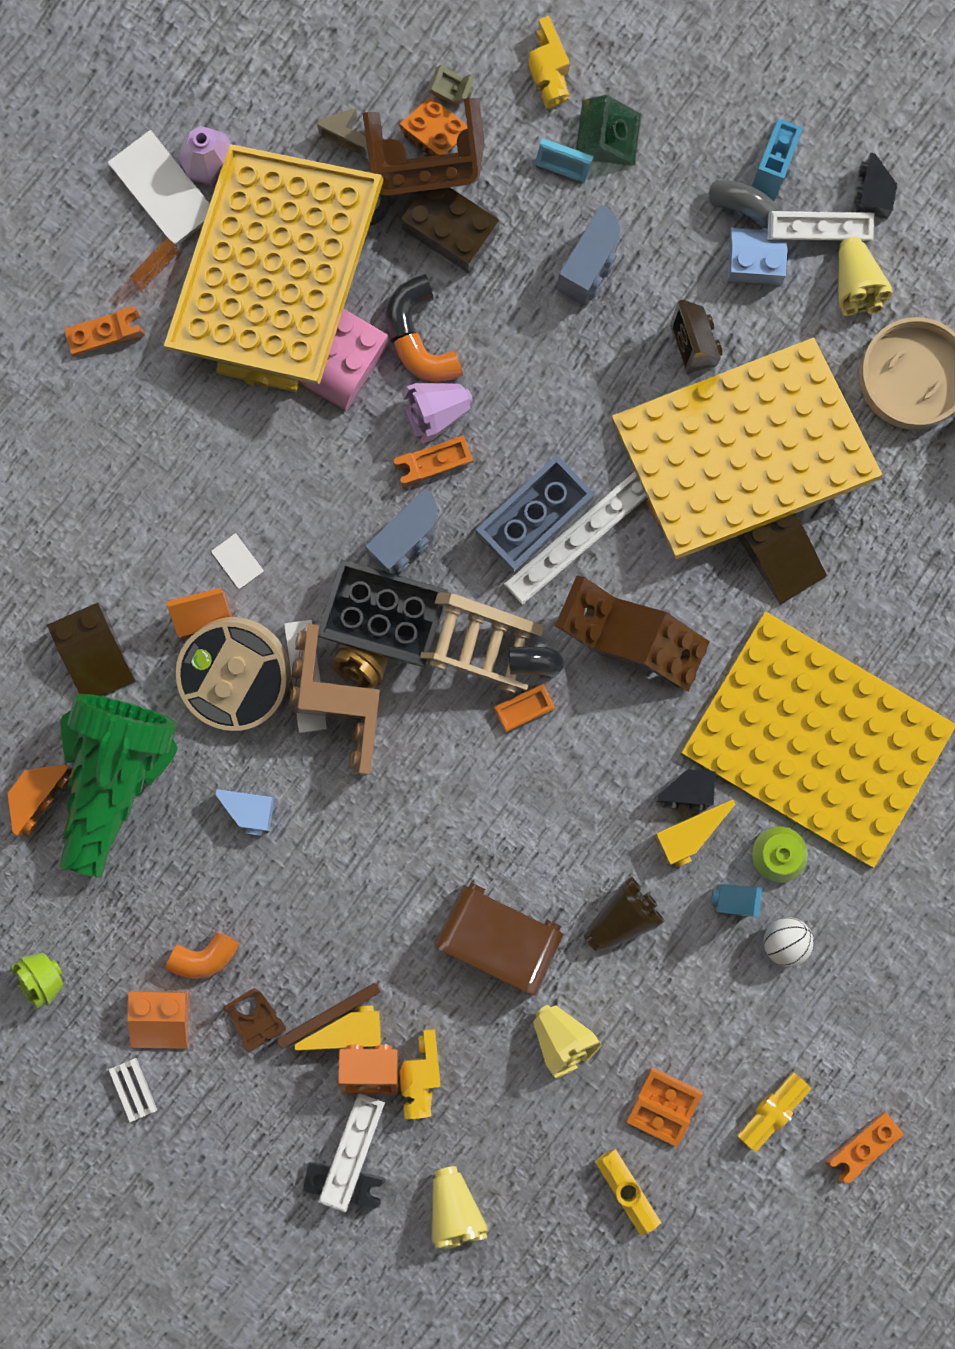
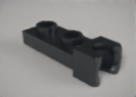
M310 1161L307 1167L303 1191L321 1195L331 1166ZM360 1173L350 1202L379 1208L381 1199L372 1196L370 1188L371 1186H382L386 1179L382 1176Z

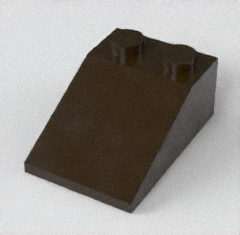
M684 299L678 301L670 325L686 374L718 365L723 351L720 341L715 340L712 330H714L712 316L710 314L706 315L703 306Z
M795 513L737 536L780 605L827 577L818 555Z
M97 602L47 624L55 646L79 694L105 696L136 682L107 613L100 603Z

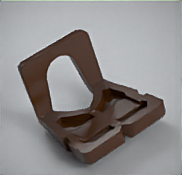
M256 988L249 990L223 1007L224 1012L230 1014L238 1035L243 1039L242 1043L247 1052H252L265 1044L266 1038L273 1039L286 1031V1026L281 1018L276 1016V1011L266 1000L262 992ZM255 997L256 1007L253 1016L242 1014L236 1010L238 1003L247 998Z

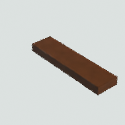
M374 982L280 1036L277 1040L282 1049L379 994L382 992V989L378 982Z

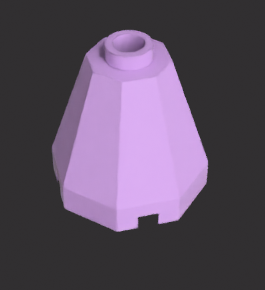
M199 126L190 131L184 138L178 158L179 163L193 183L199 182L205 186L213 187L217 184L231 142L225 133Z
M415 383L406 386L402 393L403 400L408 399L409 405L404 407L405 414L415 436H422L420 439L422 443L434 440L467 414L471 409L470 405L473 403L470 391L461 384Z

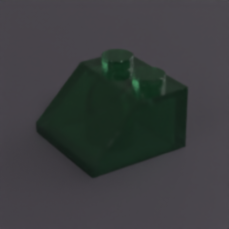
M607 94L582 100L576 150L594 156L592 161L628 166L635 165L642 113Z

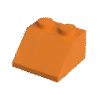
M222 588L166 601L177 636L181 641L186 640L187 642L197 630L213 620L233 617L228 596Z
M128 992V1028L131 1048L188 1049L190 992Z
M356 1044L347 1045L346 1049H340L339 1086L341 1093L398 1094L397 1049H392L390 1045H376L375 1049H363L362 1045Z

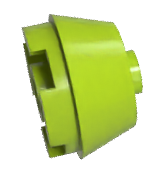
M773 827L765 830L756 839L752 850V858L757 871L764 878L782 883L795 879L803 872L808 860V850L805 841L796 831L787 827Z
M43 952L19 957V961L11 965L10 970L13 975L18 974V986L30 1004L34 1002L36 1010L44 1005L49 1006L64 988L60 977L62 971L55 960L50 961Z

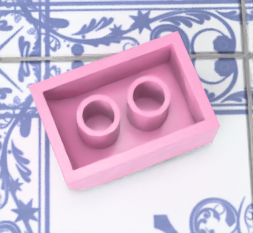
M343 308L320 385L299 380L300 384L347 411L389 345L388 335Z

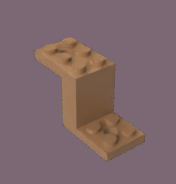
M307 624L296 634L295 650H299V657L296 661H293L292 677L296 678V683L293 689H290L288 705L293 706L292 712L358 720L357 724H353L351 740L356 741L354 752H350L348 768L353 769L352 775L371 774L380 690L313 682L319 625Z

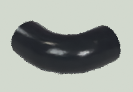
M426 274L412 278L399 285L390 296L385 310L386 330L390 342L394 343L404 336L416 333L412 321L413 310L421 304L434 300Z
M529 646L509 647L510 675L537 674L546 678H553L559 675L563 669V657L555 649Z

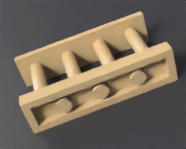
M438 593L435 604L444 606V612H446L436 652H421L420 658L429 660V666L445 670L447 666L500 684L499 689L506 692L515 693L516 689L527 690L528 684L516 681L517 675H510L509 665L505 677L493 673L503 633L507 632V629L515 631L514 636L516 639L513 647H523L526 641L530 640L531 636L542 637L544 626L453 593ZM461 613L468 615L470 622L460 659L457 661L446 657L457 615L460 616ZM486 621L492 623L491 628L493 631L483 668L481 669L470 665L480 625Z

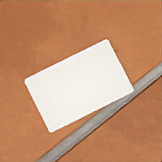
M237 534L232 535L211 551L238 589L263 572L261 566Z

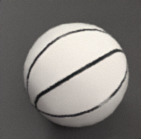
M784 917L771 923L765 932L763 940L764 949L768 957L774 963L784 967H794L805 962L811 955L814 946L813 934L810 928L803 921L793 917Z

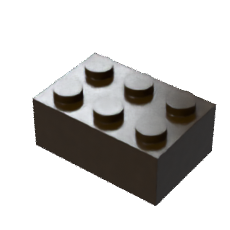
M451 187L420 191L401 218L402 230L467 273H470L498 233L500 220Z

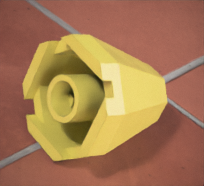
M546 1005L536 1012L537 1018L533 1021L546 1066L555 1079L573 1072L578 1068L577 1063L581 1060L585 1063L602 1047L592 1031L558 1006L550 1007Z

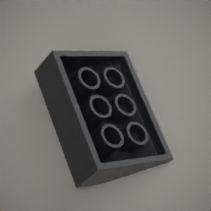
M341 559L318 630V638L425 668L428 660L420 658L421 652H431L445 609L444 606L435 604L437 594L448 593V589Z

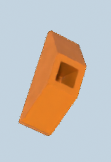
M62 764L24 770L8 792L12 832L15 835L23 837L25 834L29 835L36 828L38 825L36 819L41 812H47L55 802L53 797L57 791L67 787L72 772L70 766Z

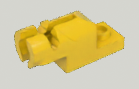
M548 15L539 19L536 37L541 47L529 52L528 69L536 88L539 91L542 90L541 98L546 109H552L569 99L564 75L569 74L570 62Z
M435 1028L424 1029V1036H419L420 1053H426V1058L404 1060L400 1068L402 1096L414 1098L411 1102L403 1104L404 1119H418L431 1116L433 1091L430 1092L429 1088L441 1086Z

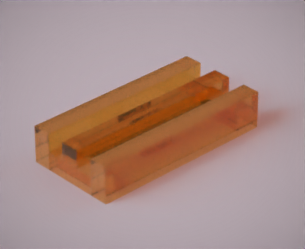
M168 237L130 276L134 285L141 291L179 253L175 243Z

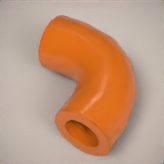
M419 333L404 336L394 342L397 354L405 368L419 379L436 383L464 376L455 350L442 355H432L424 348Z
M215 931L210 943L201 951H193L177 943L164 969L190 979L209 978L222 971L228 965L241 943L219 931Z

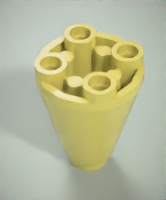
M847 238L840 243L838 305L844 316H851L861 312H868L869 314L879 313L883 310V304L892 297V287L865 243L861 241V238Z
M453 1166L436 1170V1178L433 1179L432 1244L435 1245L436 1249H450L461 1246L460 1240H463V1242H477L487 1239V1225L461 1173H458L457 1167Z

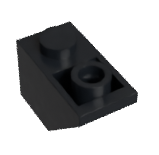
M870 152L866 161H861L858 177L862 178L861 187H856L853 203H857L856 213H874V217L888 219L893 211L898 184L876 153Z
M687 769L655 796V802H662V808L678 809L679 804L690 805L689 810L706 811V806L714 805L716 771Z

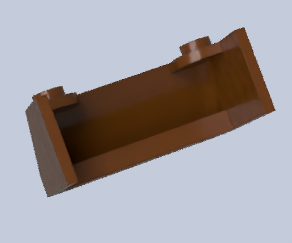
M479 98L464 99L467 129L461 131L457 137V153L407 159L406 149L401 141L397 139L383 140L380 112H364L363 121L370 173L382 175L384 179L379 194L386 196L475 183L480 176L484 151V133Z

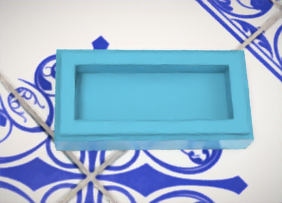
M542 138L534 165L585 183L594 156Z

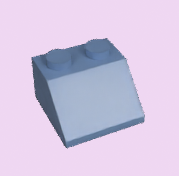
M730 228L727 282L781 285L786 276V240L767 239L768 230Z

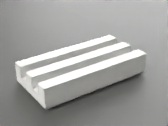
M137 1058L109 1069L130 1122L157 1111ZM130 1066L134 1070L149 1107L145 1110L128 1071ZM119 1071H122L138 1113L136 1114L133 1111L118 1074Z

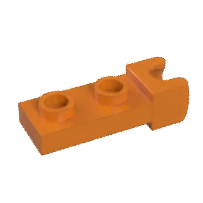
M130 306L115 311L116 313L64 328L71 354L78 356L126 340L132 341L144 337L145 332L140 326L130 327L131 321L140 317L138 309Z
M464 435L393 459L395 468L406 467L410 470L409 474L400 479L403 488L473 463Z
M882 1112L845 1145L826 1158L825 1163L834 1167L842 1162L844 1171L838 1177V1180L842 1184H848L904 1134L886 1112Z

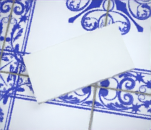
M151 130L108 161L112 170L174 247L203 226L210 203Z

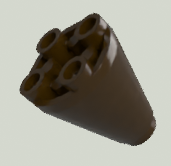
M633 877L628 878L620 885L589 925L588 931L584 933L586 941L596 952L601 949L606 950L654 930L665 922L662 915L655 909L658 906L656 901L649 893L642 894L640 885Z

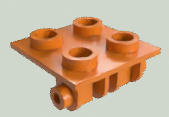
M431 96L399 124L400 130L404 132L403 136L416 143L417 147L423 144L422 151L426 152L429 149L428 154L430 156L448 154L447 152L457 144L459 133L467 129V124Z

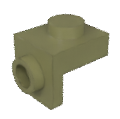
M439 65L435 69L427 92L456 106L463 103L465 98L471 97L474 77L471 75L462 77L448 68Z

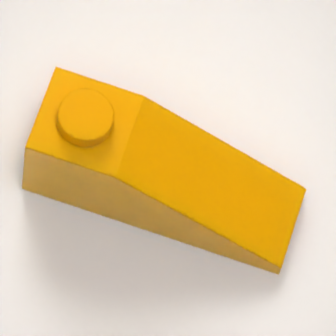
M732 799L654 834L667 864L675 863L676 867L691 862L690 856L697 853L735 806L734 800Z
M374 1005L357 1006V1011L348 1013L297 1042L295 1050L346 1048L347 1045L352 1044L362 1045L363 1047L381 1045L380 1010H374Z

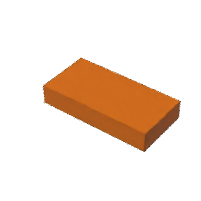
M541 684L493 708L506 733L554 710L555 706L544 684Z

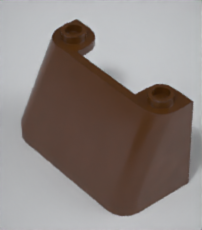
M470 882L468 887L463 885L433 946L536 996L564 934L559 932L562 926L548 919L543 924L484 895L486 889Z

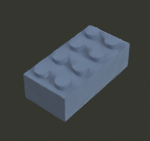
M556 454L476 529V536L514 575L593 501L595 493Z

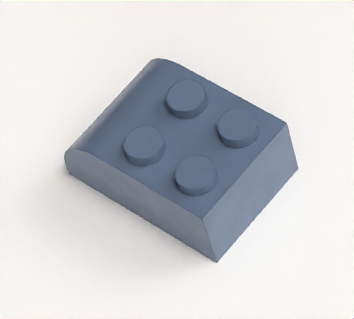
M603 205L599 207L559 273L557 290L584 306L589 298L591 300L596 298L601 289L602 277L605 276L607 278L617 257L615 252L620 227L616 216Z
M425 488L365 546L368 556L383 571L399 576L402 575L410 566L409 560L415 555L420 557L430 547L428 543L435 535L438 527L437 504L433 495Z

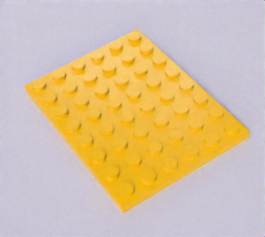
M229 144V149L222 165L164 347L175 352L320 385L384 181L382 175Z
M814 338L612 415L615 428L675 560L882 479V473Z
M765 611L680 754L709 771H716V775L869 867L874 868L953 733L955 723Z

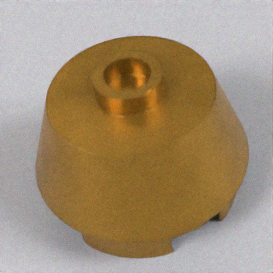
M343 645L336 650V656L334 657L336 662L333 668L343 680L347 681L350 678L360 684L359 687L373 689L382 683L388 658Z

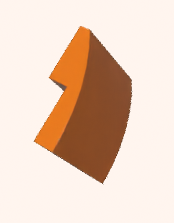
M651 1067L626 1123L678 1147L703 1095V1091Z

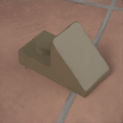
M355 108L319 119L317 128L320 135L364 157L368 155L365 132L357 128L351 130L357 119Z

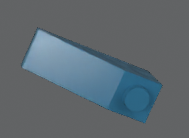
M779 118L752 184L754 188L764 192L774 202L803 130V127Z
M718 884V888L712 891L711 906H715L714 912L759 917L763 888Z

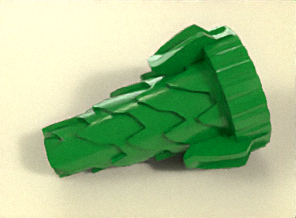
M92 694L75 695L71 710L63 714L61 718L64 761L74 763L68 783L69 786H72L67 803L69 816L62 839H66L60 861V868L83 875L102 877L112 843L115 841L123 821H127L130 816L135 795L141 794L144 783L150 786L153 785L177 753L178 747L173 739L177 726L174 720L154 710L126 701Z

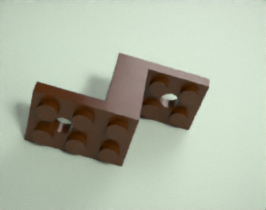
M576 575L555 624L556 628L599 655L650 670L677 688L688 692L696 678L697 670L710 642L668 612L615 598L587 578Z

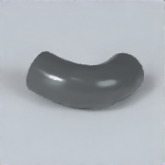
M716 180L710 186L709 199L713 206L742 212L763 229H768V212L781 211V208L764 192L742 182Z

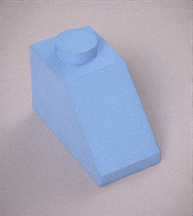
M216 789V796L238 826L246 828L245 834L262 836L263 831H270L275 798Z

